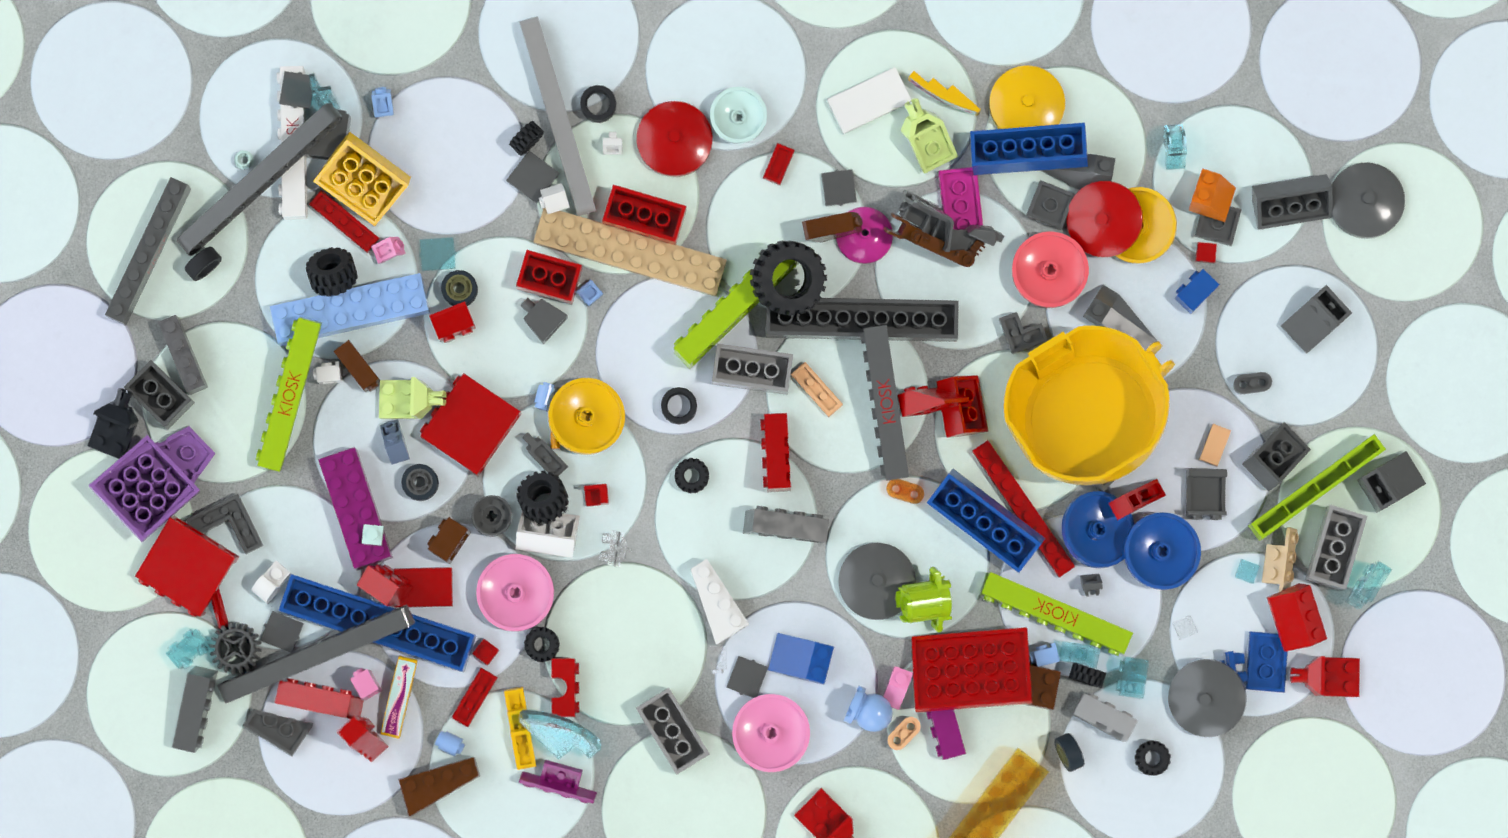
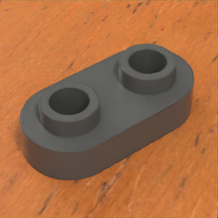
M1265 372L1240 375L1234 380L1233 388L1239 394L1265 392L1271 387L1272 378ZM1259 379L1264 380V386L1259 385ZM1240 382H1244L1246 384V387L1241 388L1239 385Z

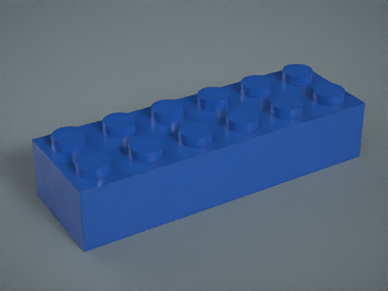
M1085 122L970 131L974 175L1088 167Z
M955 469L949 472L927 501V504L1018 573H1020L1045 539Z

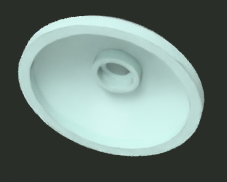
M732 87L722 91L714 99L710 109V121L714 131L722 139L731 143H746L755 139L763 131L767 121V109L762 98L753 90L745 87ZM741 115L742 119L740 121H737L735 119V116Z

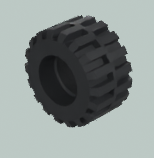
M339 247L322 249L320 252H316L314 256H311L306 263V272L311 288L316 294L319 293L321 296H337L340 293H345L346 290L352 288V285L356 284V279H358L353 257L346 249Z
M541 471V473L534 472V475H528L526 480L520 482L522 486H518V493H516L517 501L524 515L533 522L535 520L537 524L541 522L548 524V521H556L555 518H560L562 512L567 510L566 505L569 504V497L562 481L557 475L550 471L548 473L546 471ZM550 493L547 499L540 502L535 501L541 494Z

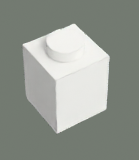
M562 183L540 190L542 197L539 198L542 209L546 208L548 214L570 207Z

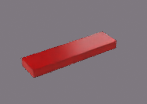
M322 190L309 203L313 209L365 252L368 253L372 249L371 246L380 240L378 236Z

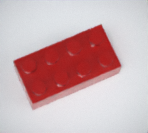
M613 184L602 222L605 225L676 245L687 206Z

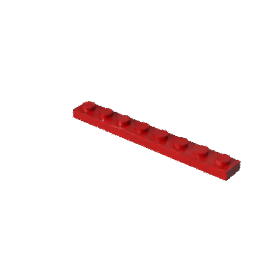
M987 440L972 450V453L1014 514L1045 538L1039 550L1058 578L1073 569L1075 565L990 442Z

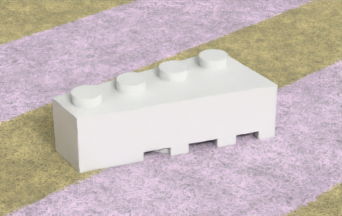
M706 559L693 567L691 573L717 646L748 626L749 623L709 561Z

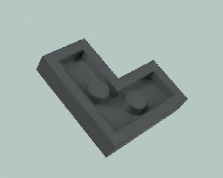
M1017 312L999 318L1012 355L1048 341L1042 323L1023 329Z

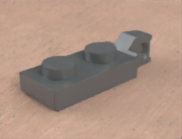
M527 432L522 437L528 443L526 447L528 453L547 473L550 471L554 475L559 476L568 468L564 461L539 436L534 439Z

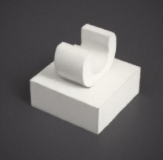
M609 132V138H603V154L622 155V138H617V132Z

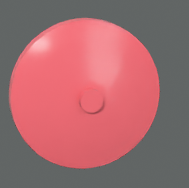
M1049 231L1031 236L1018 248L1012 263V278L1018 292L1030 303L1043 308L1062 307L1075 300L1084 289L1089 274L1088 260L1081 246L1071 237L1059 232Z

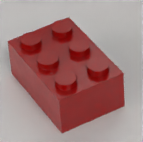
M526 250L516 288L517 290L572 305L583 267L577 263Z

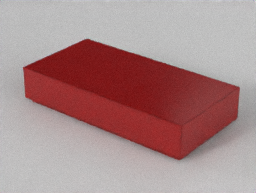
M777 143L763 179L781 185L795 150Z

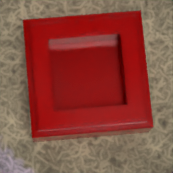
M1198 242L1195 262L1215 264L1217 244Z

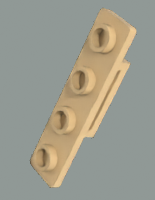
M1287 527L1285 546L1266 545L1262 583L1280 585L1279 592L1291 587V582L1294 579L1295 547L1299 540L1297 529Z

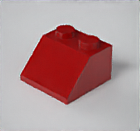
M465 302L429 315L440 342L444 341V343L453 341L455 336L460 334L462 336L469 335L476 328Z

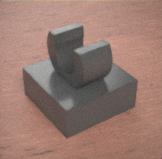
M1100 574L1080 575L1081 585L1086 597L1089 596L1090 590H1095L1096 596H1098L1099 590L1103 589Z

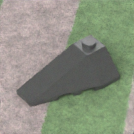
M1087 154L1088 167L1040 171L1081 190L1083 187L1094 182L1112 181L1116 158Z
M1102 285L1083 317L1097 326L1126 333L1135 338L1144 351H1146L1151 344L1157 342L1156 338L1118 293Z

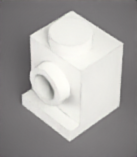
M336 361L334 366L332 363H322L321 367L314 368V380H317L320 385L343 383L341 363Z

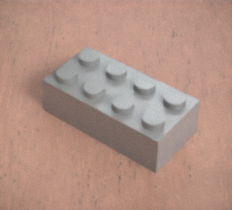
M717 344L712 384L788 395L793 354Z
M1333 505L1326 507L1305 580L1339 591L1346 590L1367 520L1366 515Z
M669 688L636 708L676 775L710 755Z

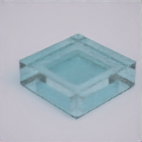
M1241 559L1235 578L1253 584L1260 565Z

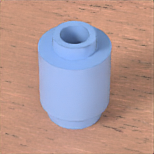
M543 382V385L538 386L534 403H536L535 408L548 411L550 402L557 392V389H554L555 385Z
M441 731L435 742L438 749L454 757L456 754L460 755L465 746L462 743V738L448 731L446 733Z

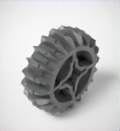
M236 622L235 628L232 623H228V630L223 625L221 626L223 633L218 630L215 631L219 636L218 639L215 637L211 638L216 644L209 645L210 648H215V651L210 652V656H217L212 661L213 663L220 661L217 666L218 669L225 665V673L231 668V674L235 675L236 669H238L239 674H243V667L245 670L250 671L249 663L252 666H256L253 658L260 660V656L255 654L256 652H262V649L256 648L262 642L255 641L259 637L258 634L251 635L254 632L253 628L246 631L248 628L247 624H244L240 629V622ZM235 632L244 634L236 641H232L227 637ZM247 639H249L251 644L249 655L244 651ZM222 642H224L228 648L224 658L221 654ZM231 644H234V645H238V644H239L240 647H238V648H240L239 651H240L241 653L235 652V651L232 652V645H231ZM237 655L245 660L239 664L228 663L230 659Z

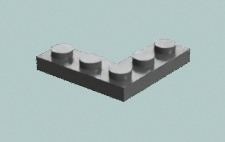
M239 494L185 519L187 524L202 533L230 521L245 554L264 546Z

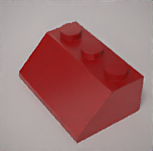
M978 375L954 376L936 381L938 389L969 397V402L941 410L947 438L988 432Z
M1298 583L1267 597L1285 652L1310 647L1327 639L1311 585Z

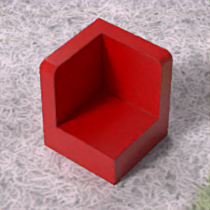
M607 484L584 486L587 507L609 505Z

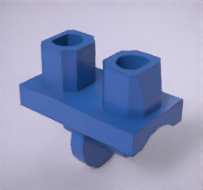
M1225 652L1226 664L1235 671L1237 664H1245L1244 653ZM1246 671L1237 672L1243 683L1248 681Z

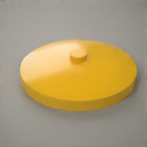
M1018 66L1005 72L994 84L989 99L990 114L999 129L1058 125L1065 111V95L1058 80L1048 71L1036 66Z
M1145 187L1128 188L1135 194L1141 204L1143 227L1134 245L1116 257L1129 263L1151 262L1161 257L1171 247L1177 232L1176 214L1171 203L1159 192Z
M579 378L566 383L555 393L548 409V423L554 438L567 450L582 455L597 454L608 449L619 438L625 423V410L622 400L611 386L597 379Z

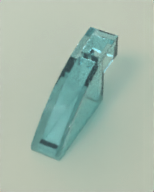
M522 710L520 712L519 722L558 760L575 747L589 759L601 750V740L591 731L570 719L543 711Z

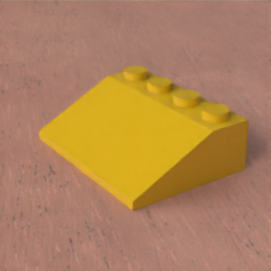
M349 132L313 182L373 226H376L408 187L411 176Z

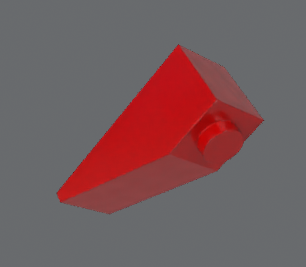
M1155 479L1111 501L1109 505L1117 520L1157 501L1166 496L1158 479Z

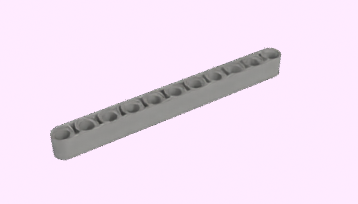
M538 16L519 21L577 215L582 216L595 212L594 201Z

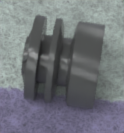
M488 495L482 497L475 503L472 509L473 525L479 533L485 536L495 537L501 535L511 524L512 511L510 505L499 496ZM490 511L497 515L493 522L486 518Z

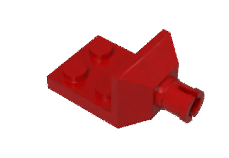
M1319 656L1313 659L1305 668L1291 667L1290 674H1298L1299 676L1290 677V682L1305 683V686L1315 696L1359 697L1360 658Z
M822 788L794 815L816 838H854L852 817Z

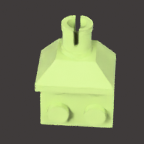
M915 98L911 100L912 104L909 101L905 103L909 116L906 117L901 132L908 138L921 170L925 174L957 158L958 155L943 120L935 113L922 109L919 99Z
M411 377V380H380L379 419H422L432 409L433 405H446V400H443V398H446L445 390L433 391L427 384L416 377Z

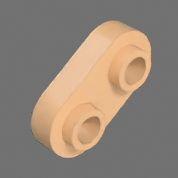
M915 717L905 718L889 734L887 742L891 749H903L919 733L921 725L918 719ZM908 723H912L914 725L913 730L907 729ZM895 737H899L901 739V742L899 744H895L893 742V739Z

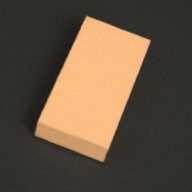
M1212 424L1199 460L1217 467L1231 430Z

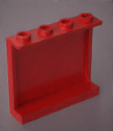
M463 373L462 376L458 375L452 384L454 388L451 392H446V398H443V400H446V405L440 406V408L436 407L431 414L433 418L429 424L425 423L420 430L422 433L420 437L479 477L522 413Z
M172 516L169 517L135 577L139 579L138 582L142 585L153 587L158 595L162 597L167 596L172 599L171 603L178 607L183 606L188 609L187 612L190 615L201 617L206 614L204 611L231 566L237 562L240 556L178 517Z

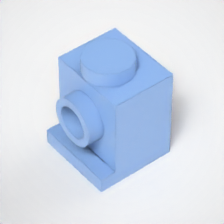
M1051 643L1050 648L1047 645L1036 647V651L1029 653L1031 664H1035L1036 667L1060 662L1056 643Z

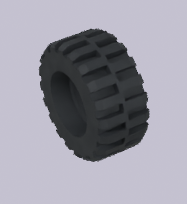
M782 240L777 241L776 244L771 243L767 246L766 250L762 249L758 253L760 256L758 259L755 258L753 262L755 264L754 269L750 271V275H753V280H750V284L754 287L753 293L755 297H758L759 302L766 306L767 309L780 314L805 313L806 309H812L814 302L820 301L822 298L820 294L825 292L826 286H823L824 281H827V275L824 274L826 267L825 264L821 263L822 258L820 255L816 254L815 250L811 247L795 241ZM784 260L797 261L801 264L804 271L802 287L791 296L779 294L773 286L774 270Z

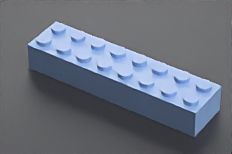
M420 273L351 288L337 296L319 295L270 306L277 343L280 346H286L289 338L293 339L294 331H291L294 319L298 320L300 316L322 322L318 338L430 314L424 282Z

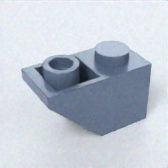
M399 420L381 424L380 428L384 446L391 465L409 460L410 457Z

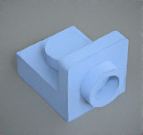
M386 87L375 88V91H372L371 94L374 116L394 115L391 89H386Z

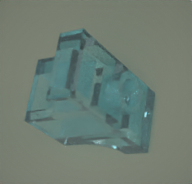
M1062 641L1059 660L1097 668L1101 649L1075 642Z

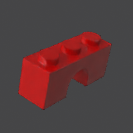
M575 658L552 659V679H562L567 684V691L563 696L552 697L553 718L576 717V713H579V701L576 702V694H579V682H576V674H579V663H576Z

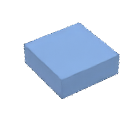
M591 279L576 291L588 306L592 305L603 295Z

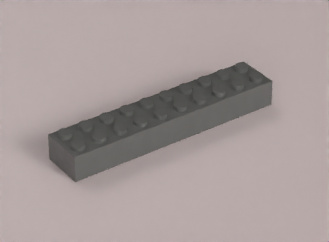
M821 298L819 302H814L812 309H806L805 313H796L794 315L780 314L766 307V338L861 340L860 332H863V327L886 324L889 340L957 342L959 301Z

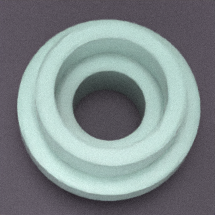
M242 150L235 155L234 161L238 168L245 170L253 165L254 158L249 151ZM243 157L248 159L246 163H241Z

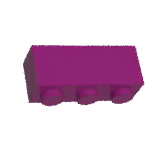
M954 710L926 712L927 719H931L933 727H930L932 737L936 738L938 745L935 746L938 757L946 760L966 754Z

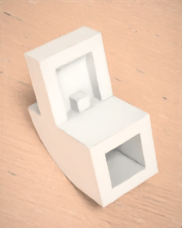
M275 561L265 574L261 575L256 581L252 591L268 604L281 590L279 587L291 573L278 561Z

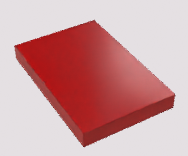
M452 568L394 569V574L407 578L409 580L408 583L413 586L402 606L408 605L409 608L453 607Z

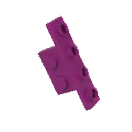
M545 760L541 776L523 771L519 779V783L526 787H535L547 793L553 792L565 798L578 799L582 803L593 804L597 795L595 791L579 787L583 770Z

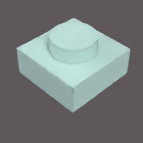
M364 524L362 544L382 546L384 526Z

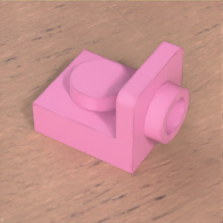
M388 237L371 246L378 264L405 254L404 244L399 237Z

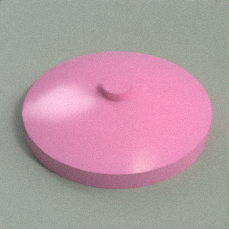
M508 554L492 561L481 573L476 590L477 602L485 618L496 627L506 631H524L538 625L549 613L554 600V585L550 574L539 561L527 555Z
M776 694L761 695L748 701L738 712L732 730L733 743L742 760L754 769L764 772L783 771L796 764L807 750L810 740L809 722L804 711L791 699Z

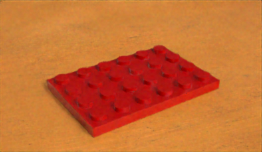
M1027 627L911 637L916 712L1032 703Z

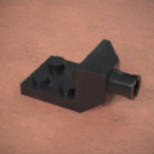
M118 388L114 401L94 411L93 415L98 416L88 442V447L120 459L128 452L139 421L133 408L129 406L133 395L131 391L126 393V389Z

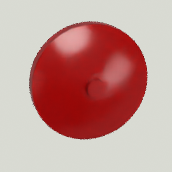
M681 101L661 103L650 109L639 124L637 130L639 154L649 168L661 175L681 177L691 174L705 163L711 152L713 141L711 126L705 115L691 104Z
M1112 181L1094 182L1079 190L1069 204V212L1066 218L1071 238L1081 246L1084 252L1097 257H1113L1124 253L1137 241L1143 227V211L1135 194L1124 185Z

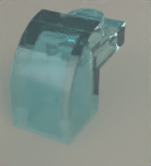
M1183 124L1164 125L1163 142L1166 149V170L1185 169L1187 142Z

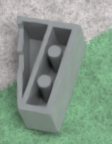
M1090 692L1082 694L1072 715L1122 742L1128 741L1138 720L1132 718L1133 715L1125 711L1120 712L1116 710V706L1107 701L1105 703L1099 701V697Z

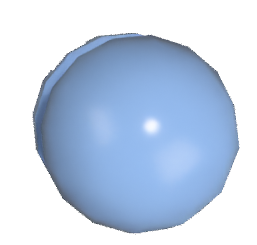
M858 686L844 721L851 724L853 720H856L859 726L866 731L876 732L883 730L892 720V706L882 695L874 693L867 695L865 693L866 688Z

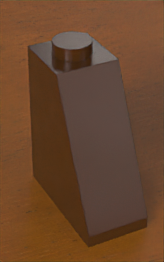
M846 212L803 221L802 225L805 240L823 243L862 232L861 226L863 222L859 213Z
M349 340L333 351L365 392L368 390L372 392L379 386L380 379Z

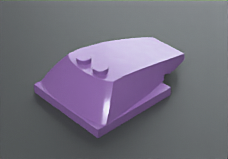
M190 426L172 434L161 443H155L147 435L89 484V488L143 542L163 525L169 517H172L200 492L199 488L195 485V481L211 461L215 452Z

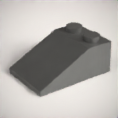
M1284 422L1242 465L1269 492L1285 479L1311 449Z

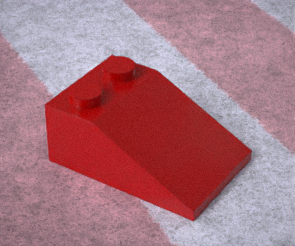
M928 386L918 387L917 390L915 387L906 388L904 393L897 395L902 417L928 415L969 402V397L938 388L928 389Z

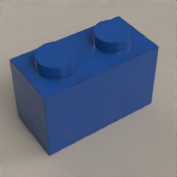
M1204 269L1200 272L1196 270L1189 277L1191 282L1187 286L1182 284L1176 291L1178 295L1174 299L1190 314L1220 285Z

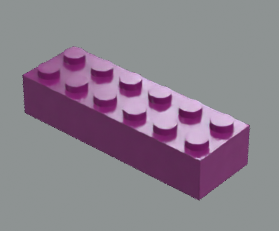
M354 447L318 459L354 569L360 570L368 567V565H375L392 559L393 556L385 531L383 532L382 546L362 544L364 524L383 525L358 450Z

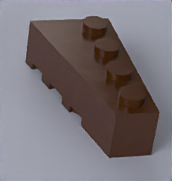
M472 757L398 779L409 817L416 815L480 777L476 758Z

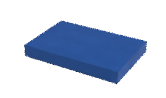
M1249 632L1246 671L1248 681H1246V690L1285 693L1288 651L1285 652L1283 650L1278 634Z

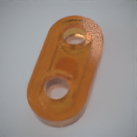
M900 479L890 480L887 484V494L894 499L910 504H918L924 498V490L919 485ZM898 486L899 492H894L892 487ZM911 492H917L918 497L912 498Z

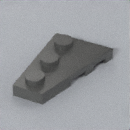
M253 709L243 727L293 757L314 724Z

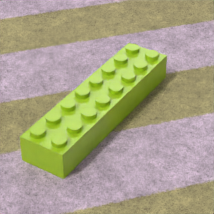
M784 260L775 268L773 273L774 288L799 265L797 261ZM751 269L742 277L743 280L740 284L736 283L730 288L729 295L726 298L722 296L715 303L716 306L712 311L709 309L702 315V321L698 325L694 323L687 330L688 335L684 338L681 336L674 343V354L689 369L702 359L759 303V298L755 297L753 293L754 287L750 284V280H753V275H750Z

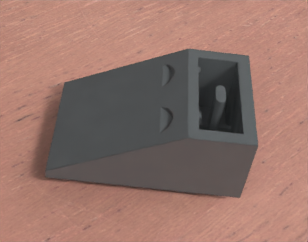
M1325 285L1285 321L1281 327L1307 354L1348 318L1352 312Z
M1407 451L1357 479L1376 513L1426 484Z

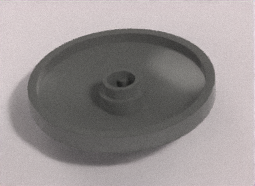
M1369 162L1351 165L1344 169L1332 183L1333 220L1339 228L1351 236L1368 239L1384 235L1398 223L1405 207L1403 187L1394 173L1382 165Z
M869 543L858 547L848 555L840 569L838 583L840 594L845 604L854 613L871 620H884L902 611L901 607H896V592L900 591L898 587L916 583V577L910 560L902 551L885 543Z
M1201 659L1187 664L1174 676L1169 688L1168 702L1174 719L1183 729L1197 736L1215 737L1228 732L1240 721L1246 708L1247 695L1242 679L1233 668L1218 660Z

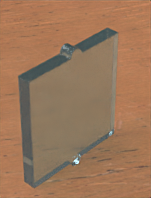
M453 237L420 240L421 253L419 256L421 257L422 271L456 269V251H454Z

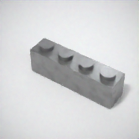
M174 315L159 321L158 324L186 392L192 395L208 388L180 318Z

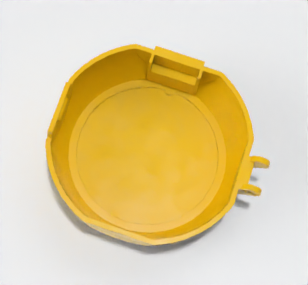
M1078 326L1067 334L1063 331L1030 351L1028 353L1029 357L1016 364L1005 390L1004 416L1011 434L1032 466L1043 474L1064 483L1098 485L1122 478L1143 464L1159 444L1169 415V391L1164 377L1175 364L1172 360L1162 365L1160 364L1155 354L1162 348L1161 343L1157 341L1144 351L1140 343L1126 333L1102 326Z

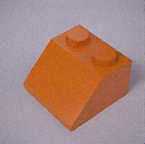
M1202 168L1188 211L1225 222L1236 187L1221 174Z

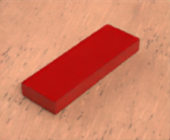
M480 668L451 718L469 727L498 677Z

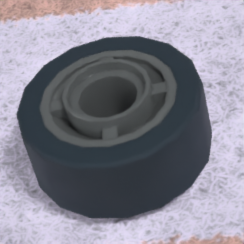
M415 464L406 469L402 476L401 484L408 497L416 501H425L435 495L438 490L439 481L437 474L432 468L424 464ZM418 478H424V486L416 487L415 481Z

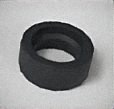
M602 85L589 87L581 96L580 106L582 113L588 120L595 123L608 121L616 111V99L613 92ZM596 93L604 94L610 102L608 110L601 115L591 113L587 107L589 97Z
M207 247L186 264L185 271L193 281H198L211 273L219 265L222 257L213 247Z
M676 387L670 389L662 397V414L673 424H686L693 419L697 411L695 396L686 388ZM675 395H684L690 401V410L683 417L673 416L668 410V402Z

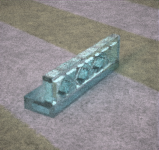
M314 73L308 74L312 95L319 108L326 103H331L336 110L341 109L340 102L331 86L322 87Z

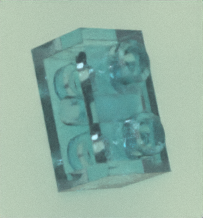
M199 629L188 630L183 635V640L179 643L176 641L168 647L169 651L166 655L178 669H187L194 663L193 660L198 655L201 657L209 650L208 647L211 643Z
M1124 657L1123 661L1120 660L1119 672L1122 673L1121 680H1117L1116 691H1119L1118 696L1144 699L1149 660ZM1131 665L1135 667V671L1131 670ZM1129 684L1133 687L1132 691L1128 689Z

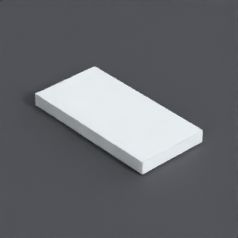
M896 67L827 99L843 134L904 106L908 101L911 103V98Z

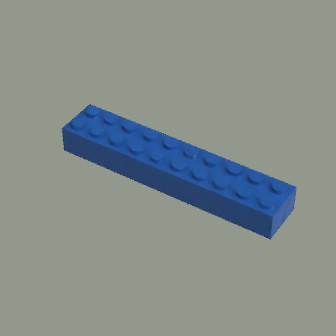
M291 574L278 611L342 632L396 608ZM412 614L415 620L413 625L373 642L464 672L476 635Z

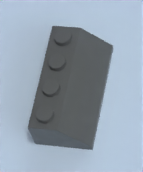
M1327 174L1252 186V203L1258 230L1333 218L1332 185Z

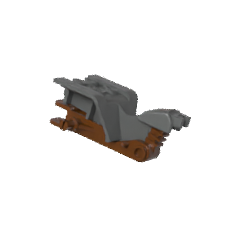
M905 189L903 192L905 193L904 199L906 201L901 203L899 215L891 213L893 218L902 222L898 231L895 232L886 227L883 229L890 235L899 239H906L964 267H970L974 264L975 256H979L977 251L982 252L980 247L982 246L985 249V243L994 246L996 241L1002 242L1004 238L1002 233L994 230L991 226L970 225L964 230L953 229V219L944 213L937 204Z

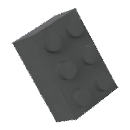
M152 360L124 386L127 391L133 393L132 396L167 430L195 403Z

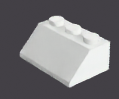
M522 511L517 529L515 549L573 558L580 516L562 513V516L560 518L556 517L554 522L550 520L548 524L543 522L537 524L535 520L532 522L528 517L526 518Z

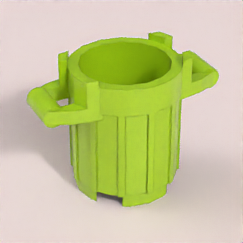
M932 566L929 569V581L898 587L900 591L896 592L895 600L896 607H901L903 616H899L902 622L915 623L931 620V626L937 632H941L943 630V621L952 620V616H950L952 600L949 590L951 583L949 580H944L945 576H941V572Z

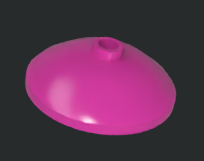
M859 207L850 210L849 212L859 213L863 222L861 226L862 231L867 230L869 234L863 236L859 232L837 238L836 241L840 251L849 260L860 264H869L880 260L887 254L893 241V235L883 230L884 227L892 230L888 218L880 211L870 207Z

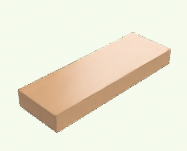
M806 362L791 373V376L828 418L843 405Z

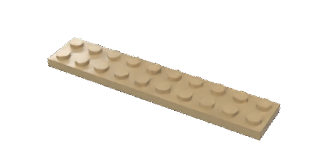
M546 208L543 209L533 241L537 245L715 297L727 259L659 241L563 211L548 214Z

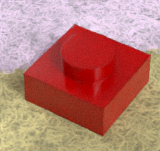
M483 639L472 654L486 665H489L500 650L486 639Z

